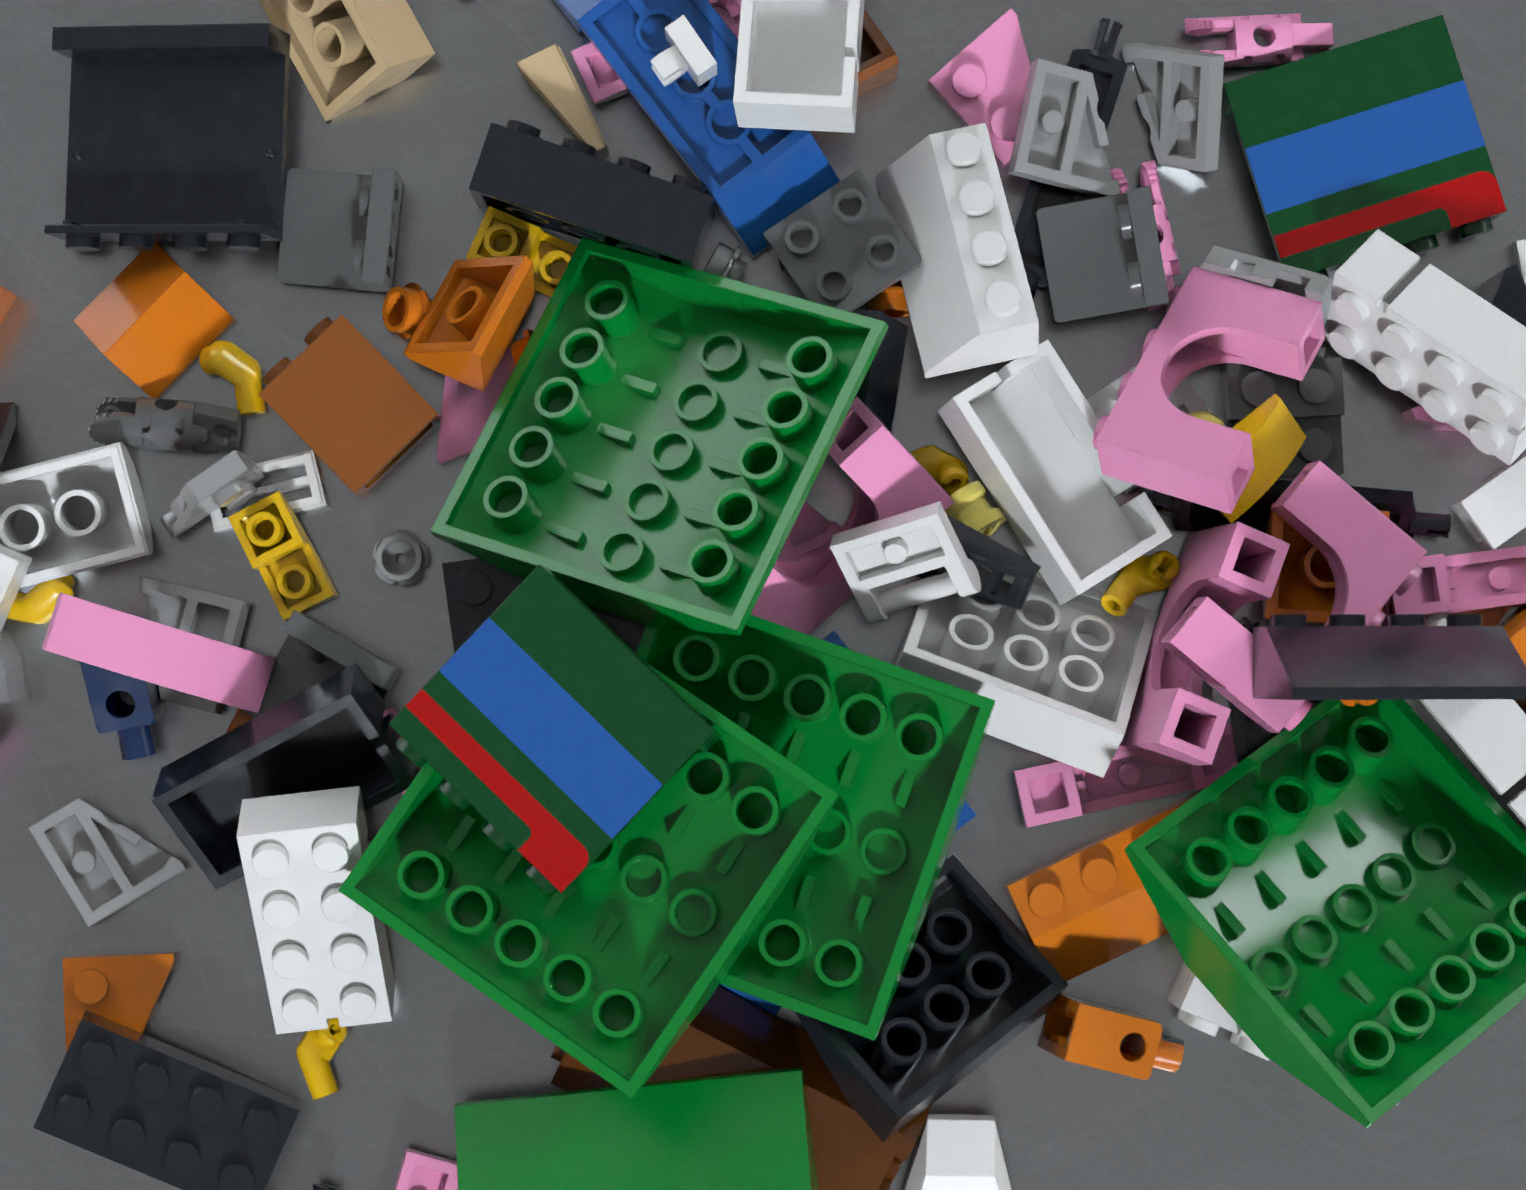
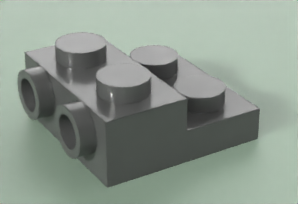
M1320 347L1302 381L1243 364L1225 363L1221 366L1223 423L1226 427H1234L1273 394H1277L1306 435L1300 450L1279 478L1297 477L1306 464L1319 460L1335 474H1344L1341 416L1345 414L1342 357L1327 358V347Z

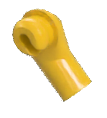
M218 340L212 345L205 346L199 355V363L202 370L207 375H219L234 385L237 410H240V415L252 416L266 413L265 401L259 396V393L263 390L261 367L258 361L233 342Z
M926 445L910 452L948 495H952L960 488L969 484L968 468L960 458L935 445Z
M1165 550L1157 551L1153 555L1138 557L1120 570L1102 596L1101 605L1109 614L1120 617L1127 613L1137 597L1166 590L1171 586L1172 579L1179 573L1180 563L1178 558L1173 553Z
M68 575L38 583L27 593L18 592L7 619L33 624L49 622L59 592L70 596L74 595L72 591L75 584L73 576Z
M338 1018L329 1019L328 1029L305 1031L296 1047V1057L312 1100L325 1097L340 1090L330 1065L332 1057L347 1036V1027H340Z

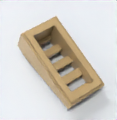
M554 44L519 61L516 65L523 80L576 140L596 148L594 156L604 159L608 157L607 153H609L607 144L560 46L557 47Z

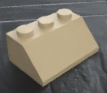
M259 0L271 24L290 34V58L325 122L339 117L401 83L436 54L406 0Z

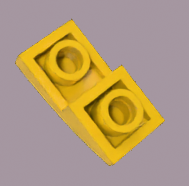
M489 206L466 259L526 255L533 262L535 292L551 299L577 246L545 233L540 227Z
M1273 394L1232 427L1233 429L1250 433L1255 470L1232 513L1220 511L1230 523H1233L1277 481L1306 439V435L1277 394Z
M277 491L228 517L252 568L259 570L283 621H288L294 610L306 613L339 596L310 539L282 492Z

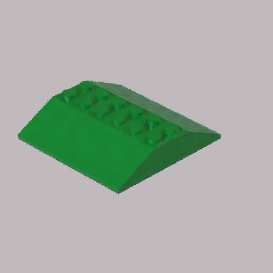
M582 238L430 532L434 537L522 580L540 564L550 570L587 606L656 628L741 635L889 327L885 321Z
M751 614L741 635L656 628L646 625L636 652L646 663L839 794L838 799L779 898L720 984L875 1041L923 923L965 803L996 701Z
M651 665L649 666L702 715L722 737L706 753L698 750L575 880L574 884L578 889L572 895L561 893L557 888L550 894L541 889L523 870L530 862L514 846L507 852L497 846L480 828L486 819L471 804L462 810L453 803L437 786L443 780V777L428 762L423 765L338 890L631 1099L637 1095L711 998L779 898L839 797L837 792Z
M1323 700L1308 711L1295 728L1291 731L1287 729L1281 731L1130 843L1125 849L1130 862L1187 967L1267 1058L1366 1128H1369L1526 998V833L1405 700H1378L1370 706L1356 703L1353 707L1344 705L1340 700Z
M803 1067L645 1083L633 1099L616 1087L461 1102L456 1103L454 1106L458 1190H819Z

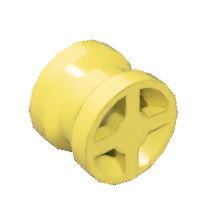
M980 481L971 482L950 495L954 503L945 510L947 515L987 537L996 532L1007 518L1000 508L991 507L985 498L987 490Z

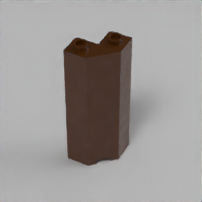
M719 986L646 1081V1083L803 1067L819 1190H889L902 1162L907 1161L932 1106L930 1105L883 1143L845 1099L805 1030ZM556 1045L551 1058L559 1061L560 1064L551 1084L566 1092L614 1087Z

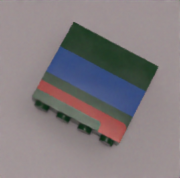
M1443 14L1223 83L1221 111L1223 115L1229 113L1232 115L1279 263L1329 277L1327 272L1339 269L1377 229L1419 255L1438 248L1437 238L1458 231L1460 239L1466 240L1494 230L1491 221L1507 211Z
M540 564L389 723L401 736L396 742L397 748L420 768L428 762L443 777V780L437 785L439 789L459 808L464 810L471 804L486 819L480 828L497 846L505 852L514 846L530 862L523 870L541 889L550 894L557 888L561 893L571 895L578 889L574 884L575 880L698 750L706 753L722 737L702 715L560 579Z

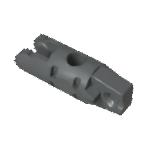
M106 397V399L102 398L98 402L94 418L90 421L88 429L89 437L93 438V441H98L100 444L105 443L106 445L122 442L125 446L139 449L181 452L237 450L241 439L240 410L198 401L146 397Z

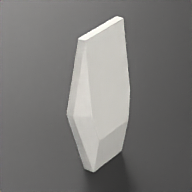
M928 1114L922 1127L903 1190H1012L994 1115Z

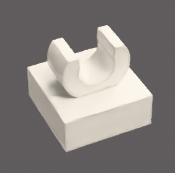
M682 15L664 28L666 41L671 47L650 60L652 70L664 87L674 82L686 71H688L698 87L718 74L717 62L685 15Z

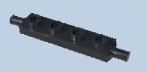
M1100 18L1091 49L1072 50L1067 66L1093 73L1099 98L1097 112L1100 119L1104 122L1107 132L1127 67L1117 58L1112 57L1123 25L1114 21L1107 42H1105L1104 39L1111 19ZM1030 180L1014 231L1034 300L1038 287H1049L1036 213L1040 208L1084 201L1086 194Z
M1277 480L1260 499L1234 522H1240L1266 533L1272 503L1278 500L1292 481ZM1351 486L1379 511H1390L1389 519L1411 538L1414 535H1424L1448 539L1451 529V515L1417 512L1413 491ZM1139 488L1138 495L1145 492L1157 512L1171 513L1175 530L1197 532L1230 524L1219 510L1148 488Z

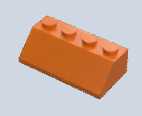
M1203 789L1002 883L1027 938L1065 981L1071 980L1169 933L1130 862L1125 849L1130 843Z

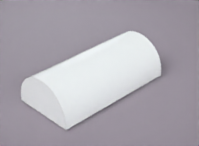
M122 442L0 473V544L32 558L20 588L152 554L153 538L146 501L132 458Z

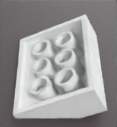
M982 567V568H984L985 570H987V571H989V572L992 571L991 569ZM1039 572L1021 610L974 595L961 597L958 593L917 605L896 666L995 700V706L986 734L1103 778L1125 735L1158 613L1132 604L1125 615L1120 617L1113 616L1101 605V598L1105 593L1091 588L1060 605ZM1007 574L1003 577V580L1011 584L1015 577Z

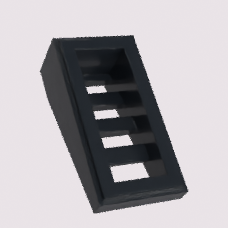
M947 515L967 558L974 562L980 576L981 591L972 595L1021 610L1041 566ZM944 566L915 576L925 579L947 572ZM982 567L991 569L992 571L989 572V571L985 570V569L982 568ZM1005 574L1015 577L1012 584L1003 580Z

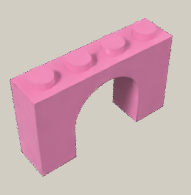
M1193 266L1182 287L1176 286L1172 290L1166 307V315L1158 329L1152 328L1147 334L1143 344L1142 357L1134 372L1128 371L1124 375L1118 390V400L1109 416L1103 415L1096 425L1093 435V447L1098 451L1102 475L1231 514L1255 470L1250 433L1190 416L1176 408L1169 401V398L1177 385L1193 372L1207 366L1222 363L1243 364L1302 381L1325 339L1322 302Z
M856 397L829 450V455L852 479L854 486V501L851 512L838 533L939 501L944 510L948 509L954 503L953 499L871 410ZM832 539L814 551L793 557L778 556L751 615L810 635L843 603L849 600L853 592L830 549Z
M1320 460L1306 464L1270 508L1311 542L1329 563L1335 582V600L1330 615L1364 614L1366 615V626H1379L1386 616L1380 610L1394 592L1399 596L1403 595L1416 582L1423 571L1417 564L1428 551ZM1208 596L1196 598L1160 641L1164 647L1265 732L1279 733L1283 727L1291 731L1301 722L1312 706L1307 700L1253 698V634ZM1329 618L1324 626H1329Z
M1240 522L1188 534L1179 558V573L1172 579L1151 637L1128 725L1118 747L1119 750L1162 768L1212 765L1231 709L1203 698V679L1164 647L1160 641L1198 597L1208 596L1230 616H1233L1246 603L1271 599L1290 546L1289 543Z

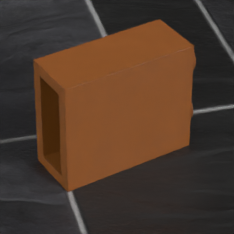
M341 314L334 322L329 317L320 321L304 338V342L308 347L293 361L285 357L276 363L262 379L267 386L259 393V396L354 494L362 497L440 422L441 416Z

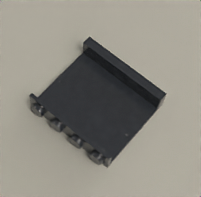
M270 23L53 27L52 50L71 58L72 62L65 220H63V225H45V234L66 240L65 248L76 251H99L101 242L118 241L120 249L130 251L154 250V241H173V249L185 251H205L208 248V241H227L226 248L232 250L258 251L261 250V241H283L290 34Z

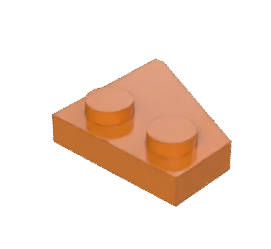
M177 952L63 958L66 1052L85 1010L143 1034L158 1005L157 1001L168 976L176 965Z

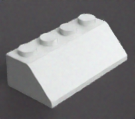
M986 122L929 134L876 175L880 200L916 249L922 261L920 267L901 279V284L924 377L930 378L1039 354V321Z

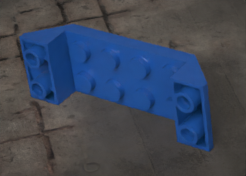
M554 0L579 34L584 32L698 181L707 186L706 191L709 195L714 196V201L719 207V214L753 258L767 248L763 236L765 231L840 182L810 131L738 127L733 104L738 39L708 0ZM682 15H685L717 62L718 74L698 87L688 71H686L674 82L664 87L652 70L650 60L671 47L666 41L664 28Z

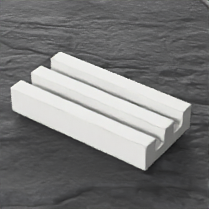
M313 450L256 463L263 475L304 465L307 475L257 487L258 492L244 503L264 499L277 491L285 494L310 488L312 497L288 502L293 512L299 514L328 507L327 497L322 486V476L317 465L316 453ZM226 506L220 507L210 514L214 532L216 533L233 530L228 517L224 518L222 509L227 508Z

